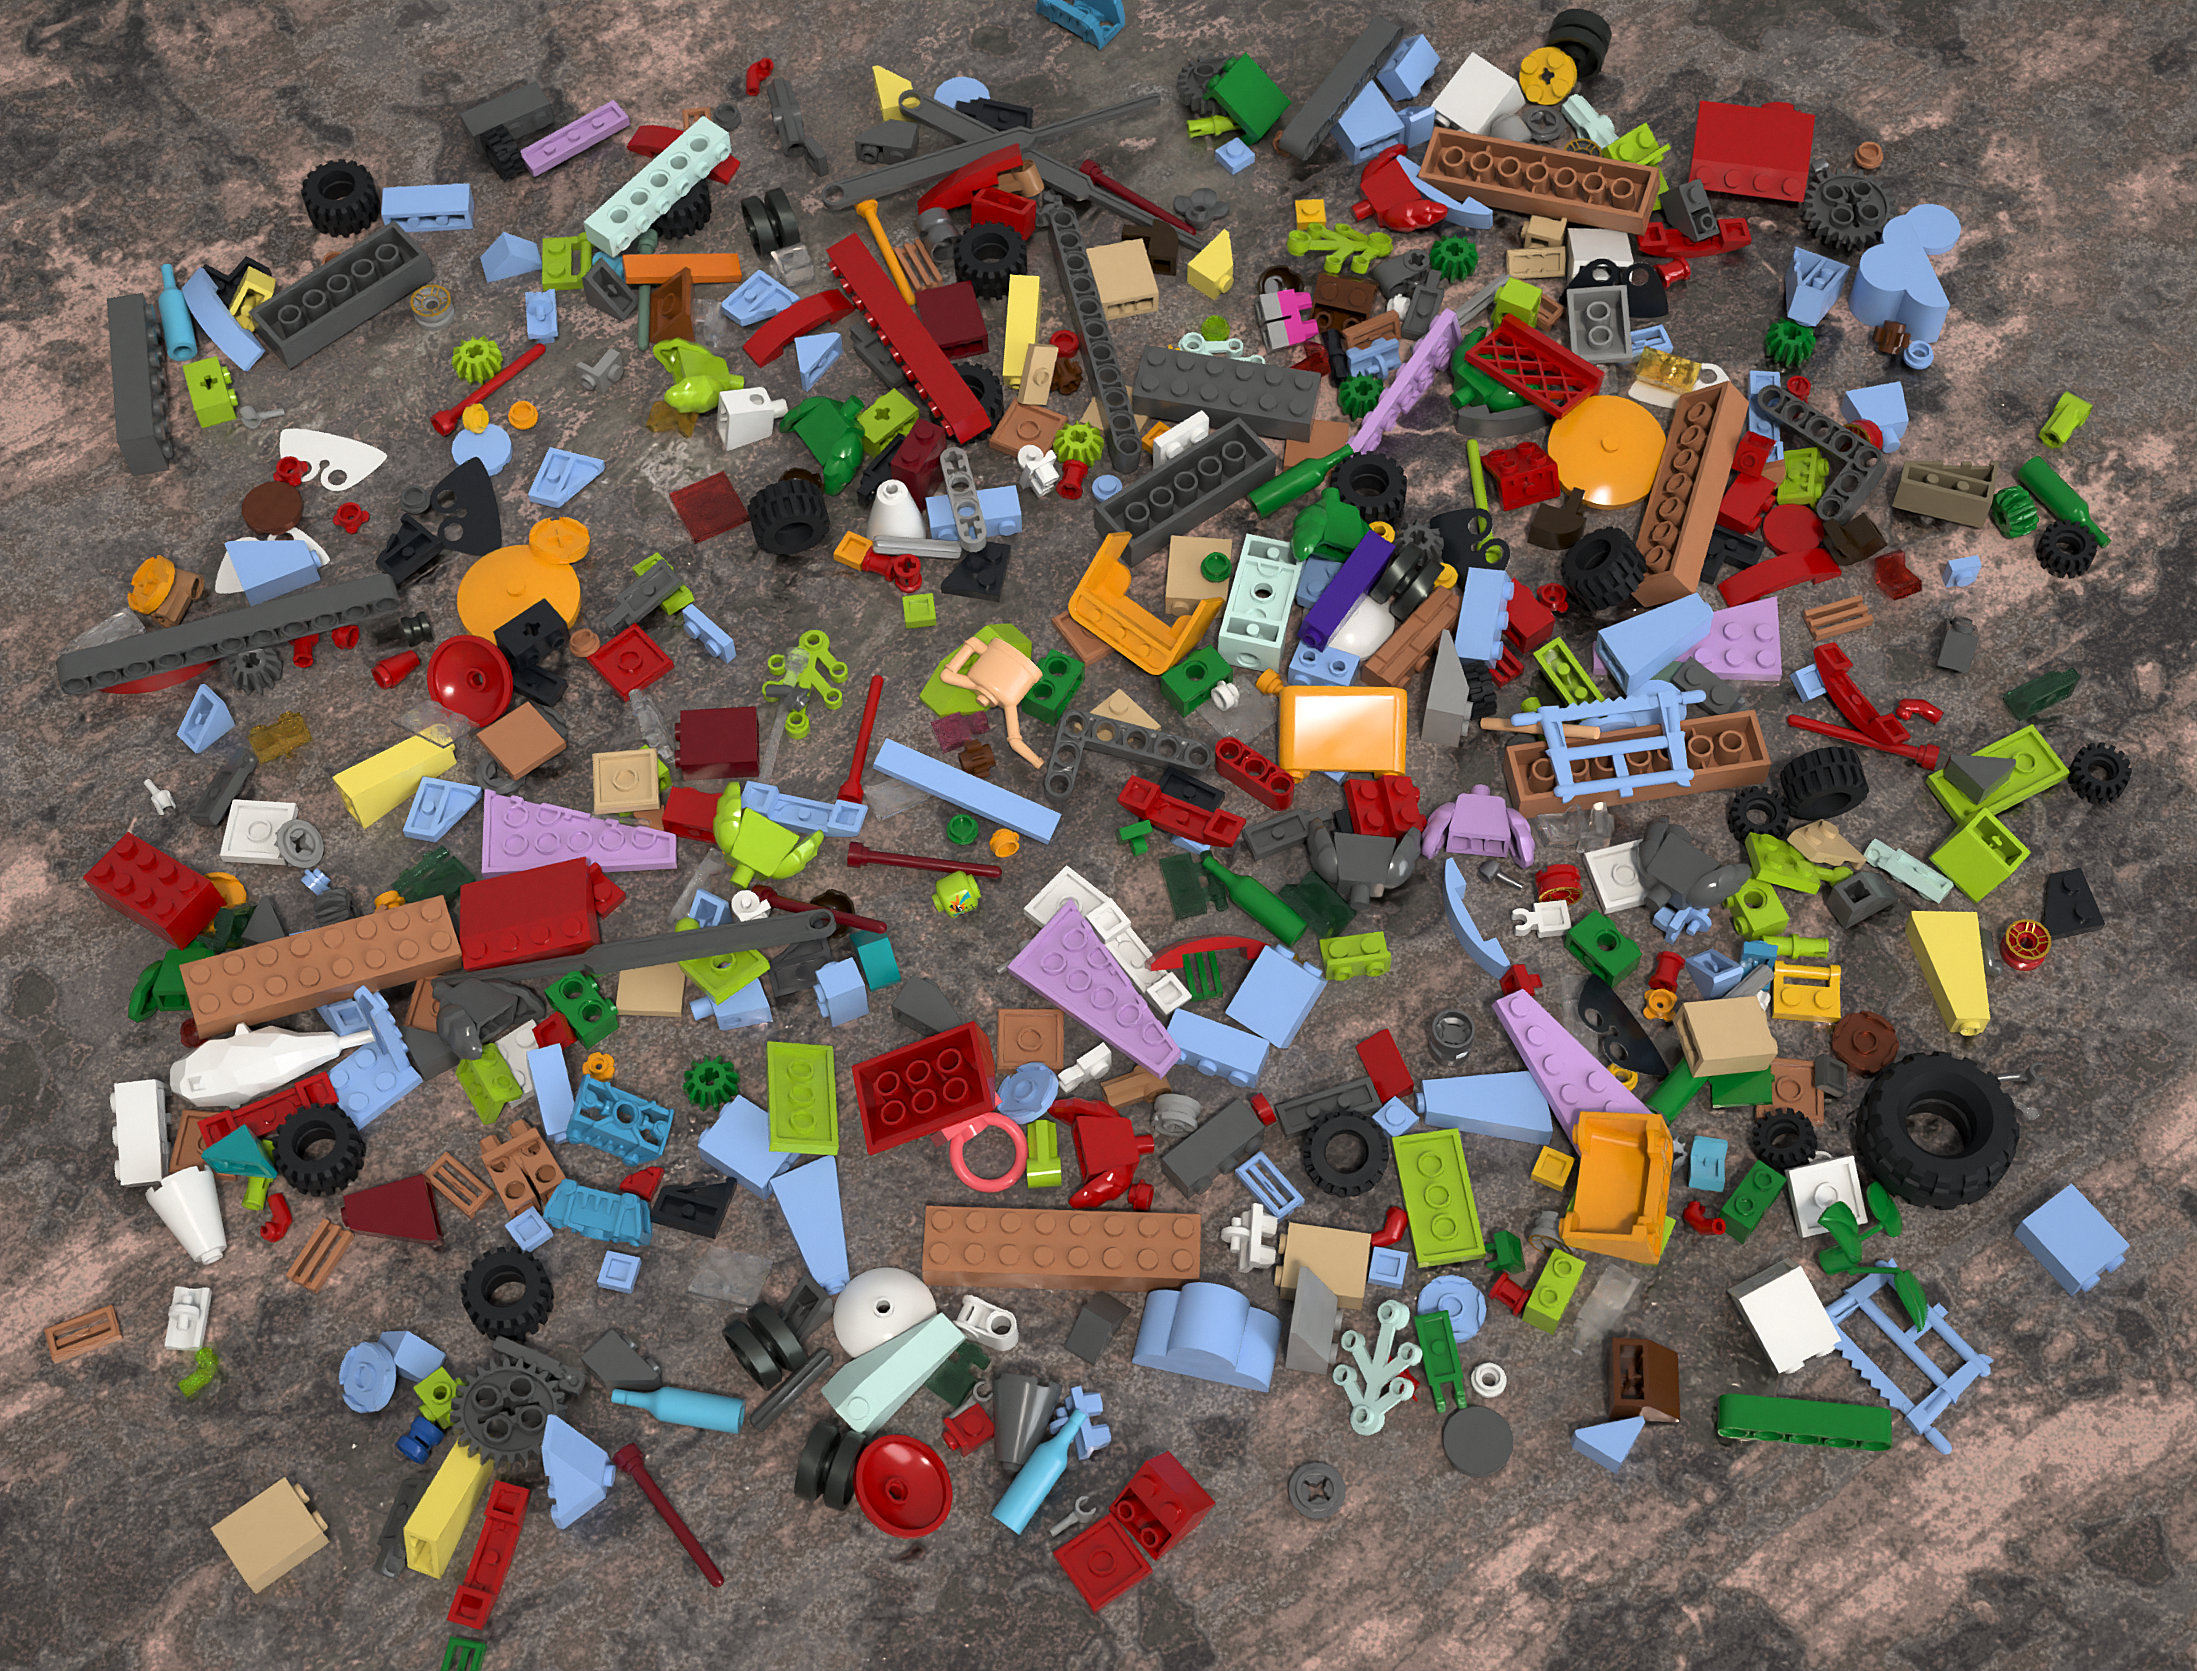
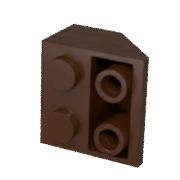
M1322 270L1318 274L1309 320H1316L1319 334L1325 331L1328 336L1327 329H1337L1340 332V338L1345 339L1342 336V330L1372 318L1380 282Z
M1612 1338L1607 1350L1608 1418L1625 1420L1643 1416L1644 1421L1679 1422L1678 1353L1649 1339Z

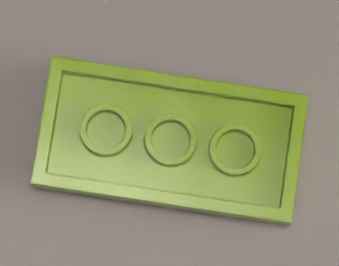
M2031 724L1971 754L1972 756L2016 759V765L2009 780L1980 804L1976 805L1944 776V768L1929 775L1926 784L1956 824L1959 825L1968 814L1984 806L1993 815H1996L2067 779L2070 771L2034 725Z
M767 1041L765 1058L769 1151L837 1156L839 1140L833 1046Z
M1458 1128L1392 1137L1391 1146L1404 1208L1408 1216V1227L1417 1268L1485 1258L1486 1251Z

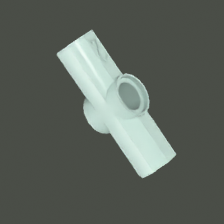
M1575 94L1569 97L1562 105L1561 112L1577 130L1578 139H1590L1596 142L1601 149L1618 139L1610 118L1604 114L1599 116L1583 96Z

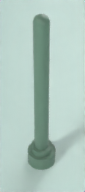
M649 228L635 238V246L640 254H652L657 248L658 233L655 230ZM639 284L637 347L641 351H645L649 347L651 284Z

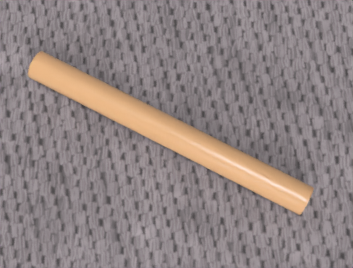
M1484 717L1480 722L1481 729L1544 735L1540 722L1518 727L1513 726L1510 719ZM1562 724L1565 737L1598 739L1600 736V729L1596 726Z

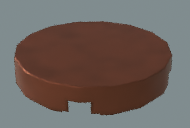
M279 481L266 482L255 487L246 495L242 502V516L248 528L256 534L264 535L263 533H271L272 536L280 535L291 530L299 523L302 517V508L304 510V503L297 489L290 484Z
M1861 1011L1860 1013L1847 1014L1837 1022L1831 1036V1049L1837 1060L1847 1064V1070L1859 1075H1875L1880 1073L1891 1062H1894L1899 1049V1039L1897 1041L1893 1025L1883 1016L1871 1011Z

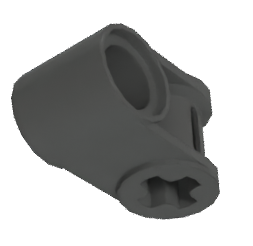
M1421 249L1409 250L1405 254L1379 264L1373 271L1372 277L1375 281L1380 282L1379 287L1389 300L1391 298L1394 299L1398 294L1403 295L1415 289L1416 284H1419V282L1426 283L1428 278L1427 268L1430 260L1429 255Z

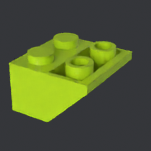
M1984 806L1968 814L1931 854L1929 859L1975 904L2008 878L2031 852Z

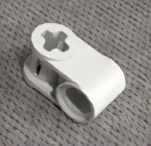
M964 1295L962 1299L964 1305L957 1320L952 1321V1323L967 1337L966 1339L977 1341L998 1351H1008L1015 1347L1019 1334L1014 1315L978 1297ZM999 1326L1011 1328L1005 1335L994 1333L995 1329Z

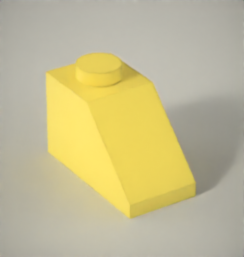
M872 66L874 86L883 123L889 119L918 122L904 115L899 109V96L902 92L912 89L911 82L880 66ZM910 97L905 99L902 104L906 108L912 109L916 108L920 101L917 98Z
M1225 229L1188 263L1187 283L1213 300L1222 292L1226 293L1234 281L1229 232Z
M250 266L244 274L228 310L242 328L248 329L253 333L255 328L248 312L272 297L276 279Z

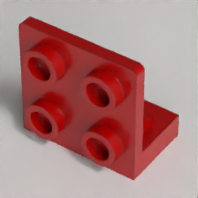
M1522 442L1517 447L1506 450H1492L1488 455L1480 457L1481 465L1497 480L1499 504L1503 511L1561 496L1557 463L1535 442Z

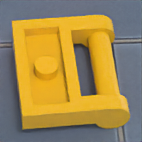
M1782 960L1775 961L1772 968L1775 977L1771 980L1772 1018L1827 1023L1839 1022L1841 1018L1840 965L1829 964L1828 967L1784 964ZM1784 977L1827 980V987L1784 984Z

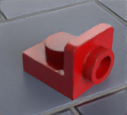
M1748 430L1740 441L1731 466L1732 469L1759 478L1767 459L1773 452L1776 440Z
M594 862L589 867L595 909L596 914L604 920L627 898L625 892L602 873L601 866Z
M976 1403L953 1420L949 1416L942 1420L945 1432L941 1436L952 1452L957 1449L963 1458L994 1438V1424L979 1403Z

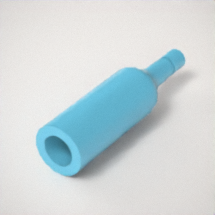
M163 264L161 266L164 290L159 295L158 305L167 353L175 361H187L197 354L190 309L184 298L183 291L179 290L176 286L172 265Z
M668 1386L650 1393L614 1388L611 1398L612 1403L644 1408L662 1422L740 1434L746 1411L745 1399Z
M1075 1409L1068 1419L1069 1421L1066 1422L1057 1436L1049 1441L1040 1443L1035 1448L992 1511V1516L1019 1535L1065 1470L1068 1463L1067 1451L1069 1444L1088 1416Z

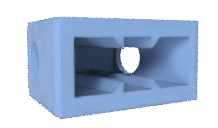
M1901 382L1846 391L1840 410L1847 422L1851 423L1858 419L1871 420L1878 425L1882 432L1883 452L1892 453L1899 449L1900 442L1898 439L1904 436L1908 425V414Z
M759 978L753 980L718 1006L707 995L689 1002L695 1021L714 1014L719 1029L723 1031L772 1021L770 1006Z

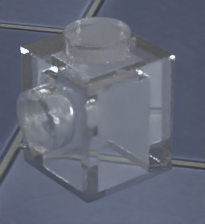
M804 242L771 252L772 265L768 266L770 275L790 290L816 281L814 264Z

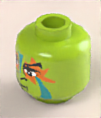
M961 870L937 880L935 883L937 893L931 895L938 912L940 913L945 910L950 918L959 917L976 909L978 899L982 897L973 875H966Z

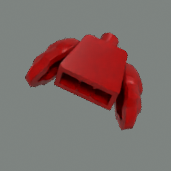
M1398 143L1384 149L1375 159L1367 163L1362 172L1361 184L1359 185L1362 201L1351 206L1350 209L1357 222L1372 216L1379 228L1388 227L1397 232L1409 233L1415 229L1428 228L1432 224L1441 221L1447 216L1448 207L1442 203L1432 202L1427 199L1422 200L1421 195L1396 159L1399 154L1405 157L1408 150L1407 145Z
M1072 1097L1070 1099L1054 1100L1053 1104L1048 1108L1050 1115L1062 1121L1065 1125L1072 1127L1071 1134L1083 1183V1188L1076 1192L1068 1201V1204L1074 1209L1097 1208L1107 1201L1117 1200L1132 1184L1134 1173L1140 1162L1139 1156L1154 1153L1153 1136L1151 1134L1134 1136L1131 1120L1121 1117L1114 1107L1101 1100H1086Z

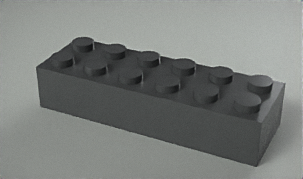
M392 221L248 313L257 335L291 369L434 278L428 255L395 221Z
M143 293L107 298L117 443L133 476L168 471V458L173 457L170 440H167V434L171 433V426L168 416H165V410H169V402L166 392H163V387L167 386V378L164 369H161V363H165L164 350L162 345H159V340H163L162 326L160 322L155 323L154 307L152 304H147Z
M1145 345L1132 395L1133 413L1183 422L1202 410L1209 417V427L1221 428L1237 417H1240L1255 434L1310 443L1321 391V373Z
M1237 417L1095 506V528L1105 539L1108 533L1128 531L1132 534L1131 539L1121 554L1124 561L1132 568L1169 545L1171 535L1183 536L1246 496L1247 493L1274 478L1277 456L1240 417Z

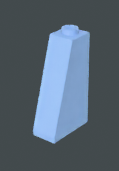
M1694 593L1599 630L1595 650L1624 693L1628 695L1709 634L1713 619L1712 608L1707 602L1704 603L1698 593Z
M1530 1071L1422 1080L1420 1093H1415L1417 1113H1423L1424 1125L1447 1129L1458 1128L1459 1131L1539 1145H1549L1553 1128L1549 1105Z
M827 1155L769 1181L772 1193L807 1272L830 1296H833L846 1288V1285L850 1282L838 1172L834 1156Z

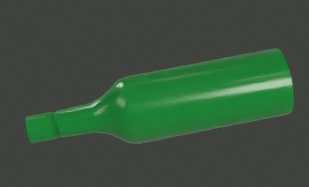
M1346 444L1324 458H1306L1247 493L1248 501L1257 516L1263 520L1321 485L1327 472L1342 462L1346 456H1352L1354 451L1349 444Z
M2040 456L2033 457L2020 468L2016 475L2017 478L2062 523H2064L2065 519H2070V525H2074L2075 521L2081 522L2079 527L2081 529L2085 526L2089 527L2088 535L2094 532L2096 536L2094 541H2098V545L2102 549L2110 544L2111 539L2092 521L2087 502Z
M1210 855L1203 861L1202 866L1225 884L1232 902L1287 946L1293 947L1304 935L1310 922L1256 879L1249 875L1232 873Z
M1684 1055L1644 1105L1653 1114H1662L1669 1128L1711 1076L1693 1078Z

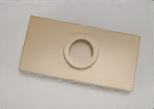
M1565 247L1506 249V275L1510 274L1515 279L1566 276Z
M1028 344L1017 397L1018 402L1022 404L1047 405L1058 347L1051 344Z

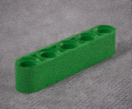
M1723 1394L1718 1397V1434L1724 1437L1866 1451H1886L1892 1448V1412L1886 1408L1745 1394Z

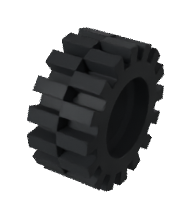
M503 124L480 134V141L482 142L483 149L486 151L485 154L500 179L506 181L526 170L525 162L521 158L522 154L518 150L517 144L513 141L512 135L509 134L508 129Z
M2065 519L2063 525L2058 520L2054 522L2053 526L2051 524L2047 526L2036 549L2038 553L2037 560L2042 561L2041 567L2043 569L2050 567L2049 574L2053 575L2055 571L2059 572L2058 578L2063 579L2065 574H2068L2069 579L2075 578L2076 573L2078 576L2083 575L2085 570L2089 569L2098 547V541H2094L2096 538L2094 532L2088 535L2089 527L2085 526L2081 529L2079 527L2081 522L2075 521L2074 525H2070V519ZM2056 544H2069L2077 550L2078 554H2065L2056 547Z
M1479 660L1461 665L1469 686L1467 701L1473 702L1470 721L1495 715L1497 712V703L1495 701L1497 696L1494 693L1495 686L1491 681V673H1488L1489 668L1487 665L1485 666V662Z
M2102 742L2098 744L2097 748L2094 743H2090L2087 748L2085 746L2082 747L2068 769L2070 771L2068 783H2073L2072 791L2075 793L2080 790L2081 792L2078 797L2083 800L2085 796L2090 797L2088 802L2094 804L2096 799H2099L2100 805L2105 804L2107 800L2111 803L2117 797L2119 798L2126 788L2132 773V768H2128L2130 765L2129 759L2122 760L2125 755L2123 751L2120 750L2118 753H2115V746L2110 745L2109 749H2106L2105 743ZM2099 766L2104 768L2111 775V779L2109 781H2101L2094 778L2089 773L2088 767Z
M1752 786L1750 793L1747 788L1743 789L1741 794H1737L1729 811L1727 822L1730 824V833L1736 832L1734 838L1737 841L1741 838L1746 840L1749 832L1760 835L1769 834L1776 839H1780V836L1782 837L1790 816L1788 815L1789 807L1784 806L1786 802L1784 797L1777 799L1778 792L1773 790L1769 794L1767 793L1769 787L1763 786L1761 791H1758L1757 786ZM1752 809L1764 811L1769 815L1770 822L1766 825L1755 824L1747 818L1746 813Z
M1782 1108L1776 1109L1777 1115L1772 1116L1770 1111L1765 1113L1767 1120L1764 1121L1759 1118L1757 1121L1758 1128L1754 1127L1752 1131L1754 1135L1752 1141L1759 1160L1776 1172L1781 1168L1782 1174H1785L1784 1169L1797 1167L1801 1163L1803 1165L1810 1164L1808 1157L1814 1160L1816 1156L1815 1150H1818L1817 1137L1808 1117L1805 1118L1804 1113L1799 1110L1795 1115L1793 1108H1787V1112L1784 1114ZM1785 1133L1797 1135V1141L1790 1147L1775 1148L1772 1145L1773 1140L1779 1135Z

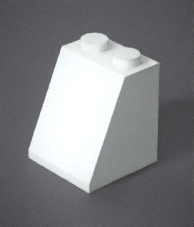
M1472 52L1431 106H1434L1435 109L1434 120L1442 127L1448 128L1450 126L1457 131L1489 136L1492 131L1490 126L1498 118L1505 114L1514 115L1526 102L1516 80Z
M1568 228L1565 254L1567 285L1583 267L1597 258H1606L1616 263L1619 275L1613 286L1623 285L1621 280L1623 272L1634 262L1627 233L1611 229ZM1598 265L1593 270V277L1598 281H1605L1611 276V269L1607 265Z
M1785 1258L1727 1290L1772 1368L1779 1374L1783 1371L1785 1374H1790L1804 1366V1360L1813 1355H1816V1357L1827 1355L1835 1349L1834 1344L1841 1341L1802 1267L1789 1258Z

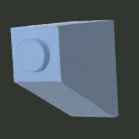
M304 540L229 541L224 543L250 606L260 604L321 580L317 568L322 567L315 550H308Z
M558 1043L527 1051V1068L546 1141L554 1140L555 1144L568 1142L566 1140L567 1134L565 1133L575 1103L561 1045Z

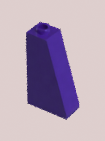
M1370 529L1304 618L1297 636L1308 646L1316 648L1323 653L1380 581L1396 546Z

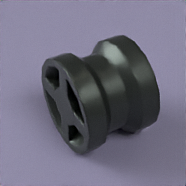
M425 611L418 612L417 616L412 618L407 616L400 618L410 647L416 646L422 640L427 642L434 640Z

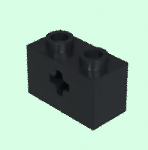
M545 598L493 631L498 648L519 673L527 667L536 665L542 657L553 650L560 649L570 639L566 621Z

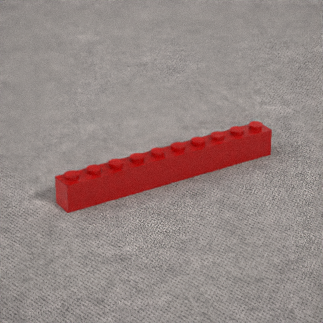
M856 232L826 249L831 260L827 263L830 271L835 278L841 276L842 279L839 282L847 295L854 294L851 299L859 312L866 311L863 315L871 329L873 330L876 327L879 329L876 331V334L884 347L891 346L888 350L897 365L901 362L904 364L901 369L911 383L914 380L917 382L914 387L921 399L925 400L928 398L930 400L927 405L936 419L940 416L943 420L940 423L945 428L949 437L955 435L960 444H963L992 426L981 403Z

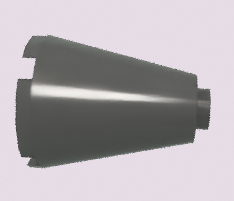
M995 1372L992 1379L995 1461L1002 1463L1001 1470L1019 1473L1035 1448L1041 1443L1060 1398L1063 1386L1053 1381H1049L1048 1385H1042V1382L1036 1377L1003 1372L1000 1375Z

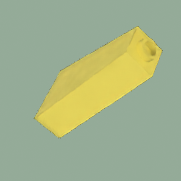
M1010 275L1003 382L1004 386H1009L1015 390L1020 388L1028 344H1038L1042 306L1040 276Z
M431 727L338 773L333 777V781L346 810L365 830L415 794L422 776L437 778L454 766L457 762L453 750L456 748L446 734L440 736Z
M1911 911L1904 926L1905 933L1949 1032L1961 1033L1965 1036L1983 1033L1990 1020L1977 912Z
M458 1440L403 1529L408 1568L439 1580L448 1566L494 1469V1460L491 1459L483 1466L480 1465L481 1455L479 1453L471 1458L467 1457L470 1445L459 1448Z

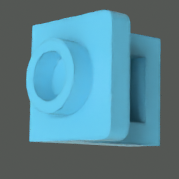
M1694 1136L1688 1160V1187L1705 1191L1723 1192L1725 1184V1157L1728 1148L1727 1140Z

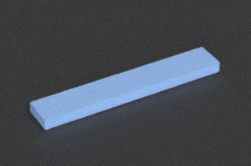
M886 738L873 764V769L1047 845L1062 815Z

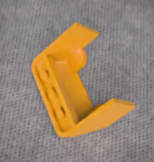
M1128 531L1108 533L1069 600V613L1075 621L1149 674H1163L1176 665L1200 642L1225 600L1222 597L1202 599L1193 615L1179 617L1172 628H1170L1125 595L1131 584V573L1118 559L1131 539L1132 534Z

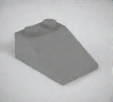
M1616 285L1567 289V319L1571 352L1591 364L1633 361L1627 286Z
M1443 629L1426 705L1421 740L1458 748L1460 736L1467 737L1473 702L1467 701L1469 686L1450 631Z
M1300 1266L1285 1368L1326 1375L1328 1363L1335 1364L1338 1343H1332L1333 1331L1340 1332L1343 1311L1337 1310L1338 1297L1308 1267Z

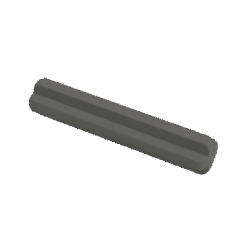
M819 1348L807 1362L801 1365L749 1416L751 1425L759 1432H764L833 1364L831 1355L823 1348Z

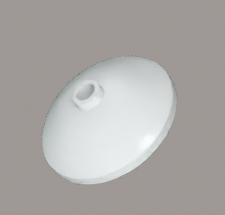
M1368 595L1328 646L1360 656V662L1370 659L1393 634L1395 618L1394 614L1391 613L1390 603L1387 601L1384 604H1380ZM1304 607L1302 622L1311 609Z
M876 1268L856 1276L846 1285V1288L840 1293L836 1301L833 1324L840 1345L848 1355L856 1359L936 1316L937 1310L930 1290L918 1277L902 1269ZM881 1305L890 1307L886 1313H880L877 1310Z

